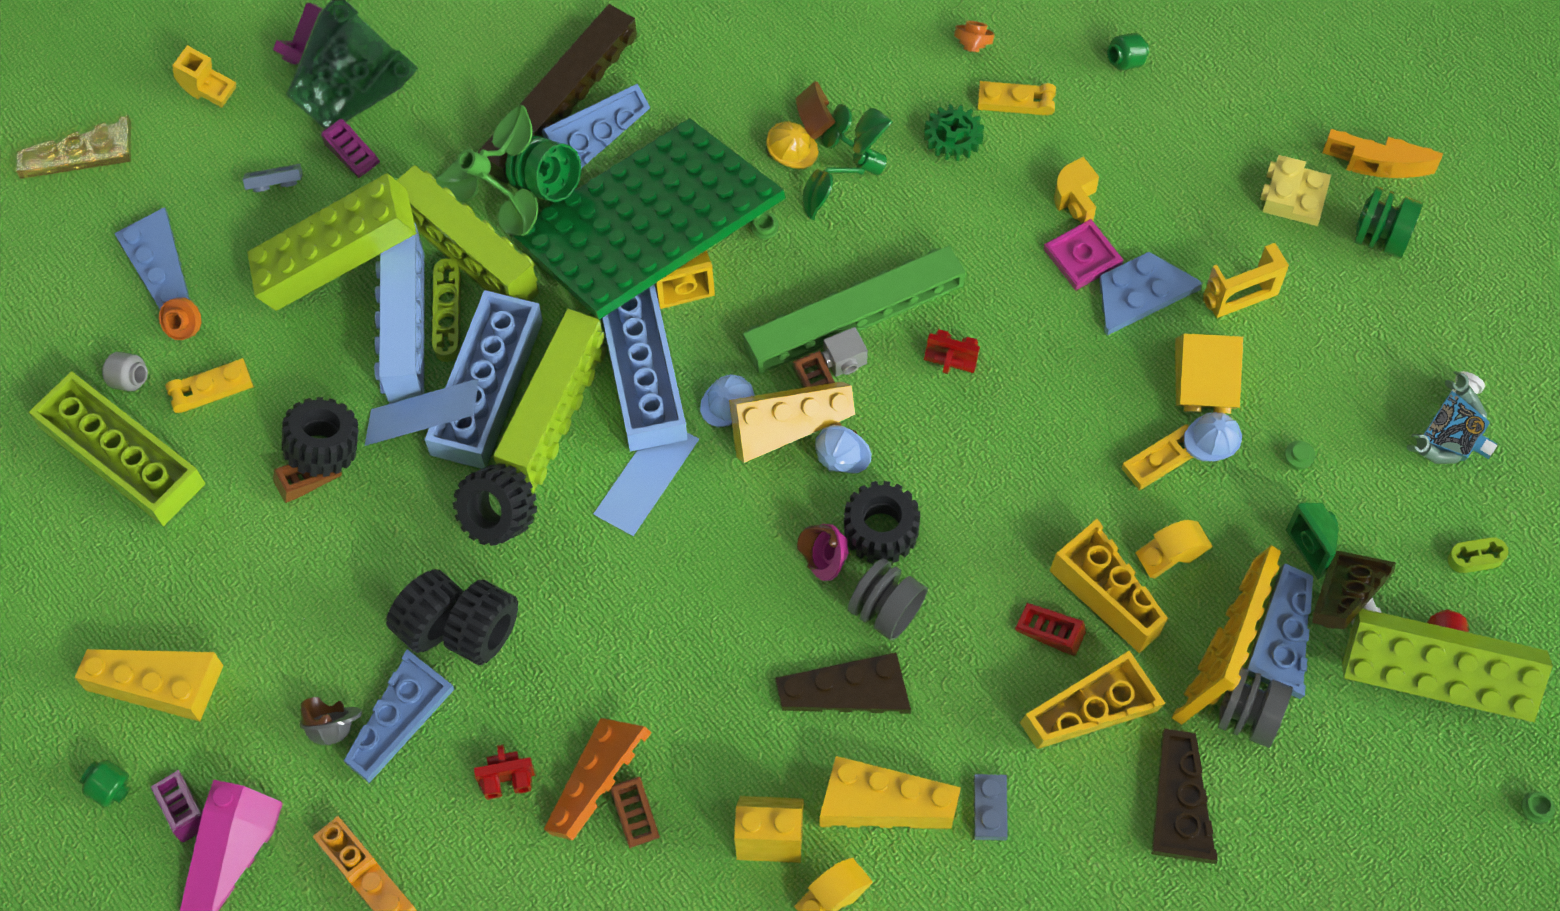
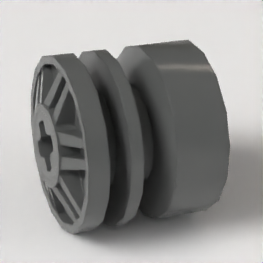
M882 558L865 573L857 584L848 604V611L855 616L860 614V620L866 623L878 615L874 629L893 641L907 628L919 611L927 595L928 587L911 576L906 577L898 584L901 569L896 566L891 569V562Z
M1241 667L1239 684L1234 690H1227L1219 709L1218 728L1226 731L1231 718L1236 720L1233 734L1238 736L1244 725L1248 724L1251 726L1249 740L1270 748L1283 720L1293 687L1272 679L1266 690L1263 691L1259 689L1261 674L1256 673L1251 684L1248 685L1245 681L1249 670Z

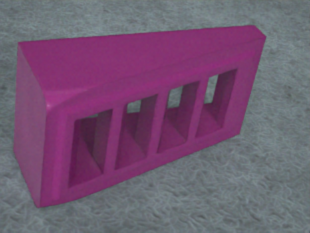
M339 119L321 133L324 145L358 178L380 163L379 158L343 119ZM348 141H351V142L348 143L346 146H344L342 149L340 148L341 146H343V145H344L345 143H347ZM357 148L359 149V150L356 151L354 154H352L350 157H348V155L351 154L353 151H355ZM363 156L367 157L358 165L355 164V162H357Z
M177 770L151 786V789L172 832L181 842H186L198 834L203 811L183 775ZM177 786L180 787L178 790L164 797V794H166L170 790L174 789ZM182 797H185V798H183L182 800H180V801H178L177 803H175L174 805L169 806V805L173 804L174 802H176L177 800L181 799ZM190 807L189 810H187L186 812L182 813V814L179 815L178 817H175L176 815H178L179 813L183 812L184 810H186V809H188V808Z

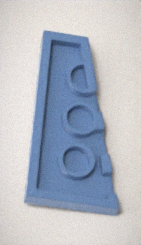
M635 84L544 128L541 132L546 139L564 143L574 148L581 160V168H583L647 112L650 106L639 85Z
M165 207L114 233L159 309H161L166 301L173 298L185 297L190 300L169 216Z
M1284 564L1280 568L1245 668L1249 670L1248 676L1254 678L1256 673L1261 674V682L1268 685L1274 679L1292 686L1291 695L1301 699L1305 696L1306 686L1303 684L1304 672L1307 671V658L1305 656L1306 643L1309 641V629L1307 627L1308 615L1311 613L1313 576L1288 564Z
M408 649L402 657L403 661L398 670L392 674L388 681V687L381 700L378 699L375 704L373 714L368 723L362 727L344 759L346 765L368 783L373 780L454 690L452 684Z

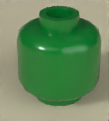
M1138 33L1114 37L1107 49L1109 62L1120 71L1142 67L1149 54L1148 43Z
M102 760L99 763L96 761L92 762L80 779V783L83 784L82 793L102 807H108L115 801L120 804L131 789V787L127 786L129 780L128 772L109 760Z

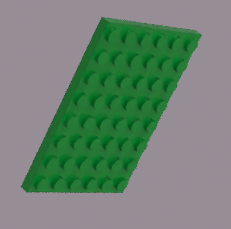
M689 118L664 135L657 137L645 147L635 151L618 164L613 165L599 176L589 180L565 200L556 202L538 213L536 222L528 234L524 236H510L512 241L600 320L786 199L784 189Z

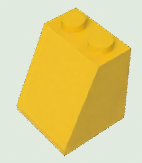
M707 250L654 284L660 309L715 296L713 266Z
M1182 334L1175 338L1176 406H1184V412H1202V407L1213 408V412H1223L1224 414H1231V409L1240 408L1243 337Z
M740 796L736 805L734 833L737 860L801 863L804 799Z

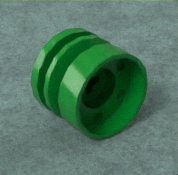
M532 135L530 144L522 153L516 156L508 154L506 160V176L511 186L517 191L527 189L536 197L553 202L565 200L574 192L579 184L582 172L581 160L574 148L570 145Z
M1376 186L1373 194L1366 200L1358 219L1354 243L1361 245L1366 233L1370 234L1372 237L1368 248L1372 249L1379 238L1385 240L1383 253L1401 259L1416 226L1423 202L1405 196L1398 207L1392 206L1394 192H1389L1384 203L1379 201L1383 188Z

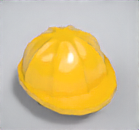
M785 121L777 123L768 132L766 151L770 158H773L780 164L794 169H805L812 166L817 160L819 153L817 143L813 138H810V135L801 124Z

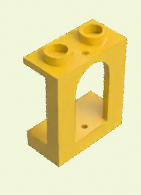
M1276 243L1264 247L1257 268L1237 276L1225 279L1217 265L1212 267L1203 299L1206 307L1209 310L1212 309L1216 318L1279 294L1289 265ZM1259 284L1262 290L1226 303L1230 296L1240 290Z

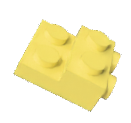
M1278 155L1276 162H1270L1266 175L1267 178H1271L1270 185L1264 184L1260 200L1265 201L1262 212L1318 226L1331 175L1306 169L1305 161Z

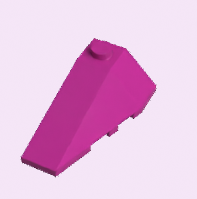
M213 779L203 808L180 911H219L234 890L235 883L254 862V856L264 842L267 843L273 835L283 805L281 801L242 785Z

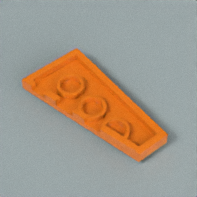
M600 718L544 830L550 835L574 840L598 807L595 801L601 794L606 791L609 792L616 782L613 779L614 775L623 763L628 766L635 756L632 752L640 740L645 742L652 732L645 726Z

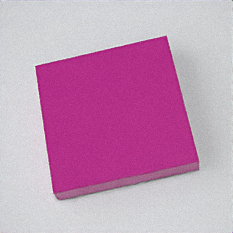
M1092 219L1044 244V251L1075 291L1100 278L1102 274L1123 264L1122 257Z

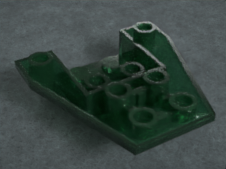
M330 0L318 14L286 93V96L325 130L339 119H343L346 122L398 91L418 69L400 50L392 48L357 16L358 11L346 0Z

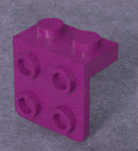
M307 3L293 40H276L273 50L283 55L282 59L295 65L297 63L302 65L303 71L314 76H318L319 73L334 74L351 26L349 22L313 3Z

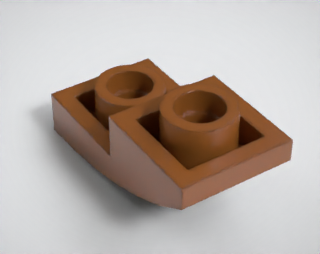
M814 81L796 97V105L802 123L810 138L817 139L835 123L827 108L829 101L817 81Z

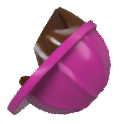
M825 523L808 526L798 537L797 549L806 559L807 567L811 569L814 575L822 581H831L837 577L849 554L847 538L833 524Z

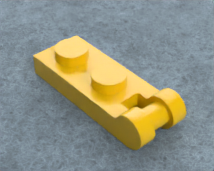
M980 81L977 110L1051 115L1055 112L1053 98L1056 96V87L1050 83L1036 86ZM1034 99H1042L1040 102L1033 101Z
M243 358L183 380H171L165 385L168 395L172 396L171 405L175 413H183L254 387ZM192 391L193 395L184 396V393Z
M1188 425L1180 427L1123 463L1121 469L1139 491L1186 461L1194 458L1187 452L1186 448L1183 449L1179 445V443H1184V434L1189 427Z

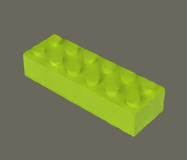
M414 165L396 180L408 191L413 219L418 233L448 259L456 261L458 267L484 290L531 301L539 294L537 287L538 279L534 274V263L531 258L525 253H518L509 239L505 236H498L486 220H479L466 203L460 204L454 194L447 187H440L428 171L423 172Z
M386 173L247 251L255 297L277 311L417 234L407 189Z
M567 309L493 455L496 465L501 463L505 464L506 467L513 466L516 468L517 474L522 472L526 476L524 480L527 483L531 482L533 486L530 489L532 493H534L538 484L541 485L544 482L547 474L546 467L550 459L554 460L558 453V442L562 435L568 433L571 426L570 418L574 410L578 411L581 407L584 389L592 384L595 376L594 369L598 362L601 363L604 360L607 347L604 346V332H602L600 320L571 309Z
M72 371L29 411V414L42 431L163 527L205 485L204 480L193 465Z
M1362 609L1354 619L1342 661L1345 679L1530 722H1535L1553 667L1547 650L1367 609Z

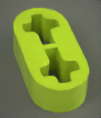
M1490 537L1456 544L1450 551L1447 559L1449 566L1454 571L1469 573L1499 567L1505 561L1509 552L1505 542L1501 539ZM1489 548L1493 552L1499 553L1496 558H1494L1493 554H1485ZM1460 552L1464 557L1472 556L1467 563L1463 559L1457 558Z

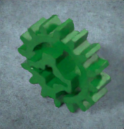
M949 104L946 111L938 107L937 115L930 113L929 121H925L924 140L928 141V150L935 148L936 157L941 153L945 154L946 161H948L950 156H954L956 161H959L960 155H964L967 159L970 158L971 151L977 153L979 144L983 143L984 125L980 124L981 117H973L972 109L964 112L963 105H960L958 109H953L952 104Z

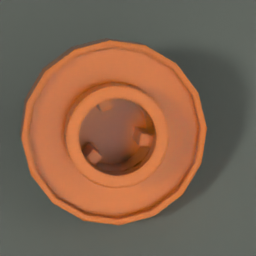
M966 21L965 25L956 26L954 36L959 39L960 44L964 45V50L979 52L980 48L993 44L995 33L988 30L985 23Z
M185 297L173 298L166 301L160 309V325L170 338L185 340L195 336L200 330L202 323L201 314L198 307L191 300Z

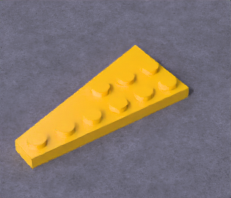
M1270 545L1253 560L1239 587L1242 593L1229 606L1225 614L1230 619L1224 629L1221 627L1217 629L1198 666V670L1201 673L1197 675L1192 684L1188 685L1184 693L1188 697L1186 704L1175 710L1172 719L1181 725L1207 705H1214L1224 692L1234 690L1241 679V675H1239L1240 669L1249 656L1247 652L1248 646L1257 633V630L1254 628L1265 610L1262 605L1272 590V586H1270L1271 580L1279 570L1277 562L1281 551L1273 545Z

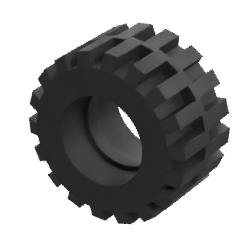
M317 397V400L308 398L304 399V403L297 402L293 405V409H288L286 417L283 418L282 451L284 459L289 460L288 464L292 468L298 467V472L302 474L308 472L310 476L317 477V474L327 477L332 472L338 474L342 472V468L347 469L351 465V461H354L357 451L358 420L354 418L355 414L352 410H347L345 404H337L334 399L327 401L323 400V397ZM320 435V436H326V437H328V438H314V437H311V436Z
M501 463L489 465L467 475L466 479L460 481L458 484L460 489L455 490L453 496L457 499V501L453 502V509L457 510L458 513L455 515L456 521L460 520L462 523L460 527L462 531H468L470 533L469 538L473 541L479 539V544L486 545L490 543V546L502 544L525 532L529 528L528 525L532 524L535 519L532 514L537 513V506L533 505L537 498L536 494H532L530 490L533 488L531 482L527 483L524 480L526 476L522 472L517 474L515 467H506L505 464ZM489 492L499 501L501 516L492 509L489 502Z
M877 481L871 482L869 488L865 485L859 487V494L853 492L850 496V502H847L845 506L844 536L848 540L850 550L856 549L857 557L862 559L863 556H866L867 562L872 564L874 560L882 558L886 560L891 559L892 563L899 561V555L905 558L909 554L910 548L913 549L916 545L919 534L920 511H918L917 501L912 500V494L908 490L903 493L902 486L899 484L892 487L889 481H884V485H878ZM875 514H887L892 516L899 525L891 531L878 532L869 528L865 521Z
M433 569L427 571L411 581L396 597L387 614L386 626L413 652H425L443 641L448 616L464 591L441 570Z
M484 579L477 580L474 584H471L458 598L448 616L443 634L444 646L476 665H483L490 661L503 647L514 627L519 605L517 597Z

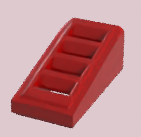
M1026 603L1015 627L1017 632L1073 656H1076L1086 634L1084 621L1030 603ZM1033 616H1039L1034 628L1029 627ZM1045 621H1050L1046 631H1041ZM1057 626H1062L1058 636L1053 635ZM1069 630H1071L1072 632L1067 640L1066 637L1069 633Z

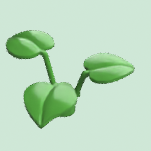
M519 105L514 108L496 127L493 134V145L499 148V150L486 151L482 149L480 153H477L471 149H466L460 153L458 159L444 173L435 178L437 184L442 188L447 187L459 202L469 201L476 195L478 191L477 180L480 178L500 190L510 200L504 202L499 210V224L506 233L515 236H524L533 228L538 215L537 199L527 189H520L514 196L509 190L489 177L487 174L491 170V163L487 157L501 156L505 152L516 156L528 147L532 139V124L525 106Z

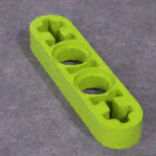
M445 258L438 261L433 269L432 346L437 359L442 362H450L456 359L460 352L461 274L456 261ZM447 269L451 270V272H449L450 283H445V279L443 276V274H445V270ZM446 292L455 295L453 300L447 303L439 300L440 296ZM444 317L454 319V323L450 327L445 328L439 325L440 320ZM444 337H448L450 343L448 351L442 350L445 346Z

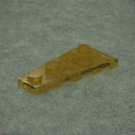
M128 115L119 117L120 122L106 126L105 122L95 125V130L79 135L78 131L68 134V137L57 143L50 140L17 151L16 171L19 178L23 179L131 162V121Z

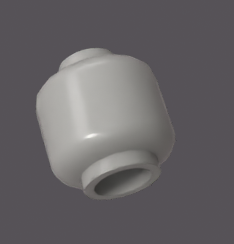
M114 352L108 356L102 366L103 379L107 386L113 389L135 391L144 384L148 376L145 362L136 354Z

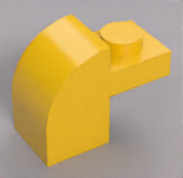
M188 45L172 65L173 75L178 84L198 100L200 97H203L222 108L236 89L235 81L212 69V59Z
M1084 156L1066 165L1061 170L1057 178L1054 202L1058 211L1068 207L1071 216L1074 219H1078L1081 224L1090 219L1094 220L1096 206L1088 196L1096 192L1099 180L1098 174Z
M1183 520L1173 523L1153 534L1155 538L1135 553L1150 578H1157L1178 562L1191 563L1213 546L1198 521Z
M852 857L837 863L819 876L808 887L809 891L794 907L798 911H839L842 907L854 903L873 881Z

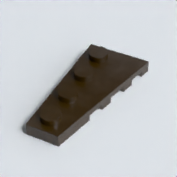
M896 652L775 678L782 711L822 712L823 710H840V712H852V710L871 711V713L897 711L899 714H911V707Z
M1164 729L1162 732L1151 854L1216 864L1218 857L1217 851L1214 848L1213 829L1208 814V800L1206 789L1204 790L1203 771L1196 733Z

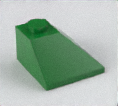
M1303 502L1297 505L1286 528V532L1319 580L1325 575L1336 554L1339 532L1338 521L1335 515L1328 511L1323 503Z

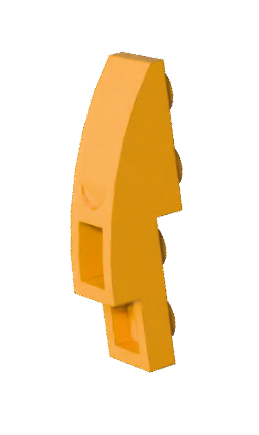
M1334 129L1330 130L1322 152L1323 154L1349 161L1346 169L1348 171L1385 178H1411L1435 174L1443 156V153L1434 151L1431 148L1420 147L1401 139L1388 137L1386 144L1383 145L1373 140H1366Z
M339 816L312 836L372 911H417Z

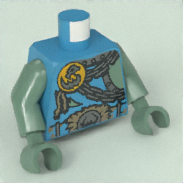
M1454 371L1458 378L1456 384L1450 380L1445 381V385L1456 390V393L1451 391L1423 435H1411L1416 438L1417 445H1407L1408 451L1419 452L1420 455L1435 464H1456L1459 461H1465L1473 450L1489 459L1498 445L1483 436V433L1490 424L1487 420V412L1477 394L1470 387L1468 376Z

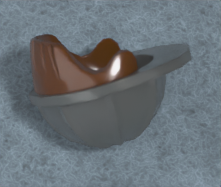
M312 697L301 703V721L299 725L314 743L320 745L336 744L347 736L350 731L351 722L361 717L362 711L358 707H344L342 701H337L334 705L329 706L320 698Z

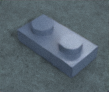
M295 164L245 173L243 177L245 190L253 189V192H261L270 189L269 185L280 184L281 187L296 185L297 180H301L303 175L301 165Z
M975 774L974 840L1007 841V775Z

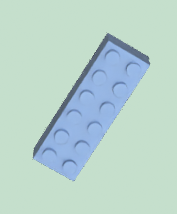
M416 224L417 234L380 254V261H376V275L380 279V286H376L375 295L377 304L380 303V311L375 312L376 328L380 329V336L375 337L376 354H379V362H375L374 371L376 380H380L381 394H386L389 404L424 394V250Z
M652 285L602 318L630 451L688 440L686 422L655 285Z
M484 290L445 387L479 378L474 415L430 427L425 437V443L430 456L481 469L487 467L543 322L539 303Z

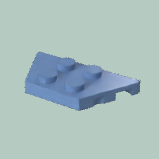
M1150 252L1102 274L1099 283L1102 294V311L1105 318V333L1109 335L1201 290V281Z

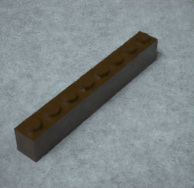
M608 4L520 103V105L525 106L532 124V135L544 138L541 132L544 128L569 117L573 107L587 96L593 84L599 82L607 68L612 63L614 64L618 61L621 52L627 45H631L637 37L634 17ZM493 135L477 153H480L482 149L486 151L499 150V148L493 145ZM505 152L501 156H488L487 158L491 163L489 174L507 184L509 182L506 176L508 153Z

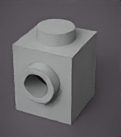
M856 327L824 339V349L821 354L827 367H831L836 377L841 374H851L859 367L866 365L868 350Z

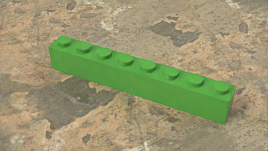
M950 245L941 249H933L923 257L916 260H907L901 266L892 270H884L876 277L865 282L858 281L844 291L830 293L823 300L816 303H807L800 307L799 310L788 315H779L773 321L762 326L756 325L751 327L746 333H743L744 349L760 375L824 347V339L854 327L859 332L963 287L965 270Z

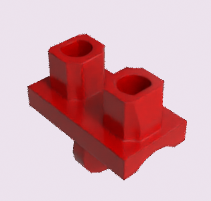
M940 329L935 334L929 333L924 360L944 365L943 373L949 374L951 367L971 373L975 372L980 351L977 339L966 337L962 341L951 339L952 335L948 331Z
M504 744L497 745L498 755L486 757L487 766L474 768L475 778L479 787L482 788L486 800L501 797V782L512 781L515 793L531 792L532 776H536L531 757L519 759L518 751L506 753Z

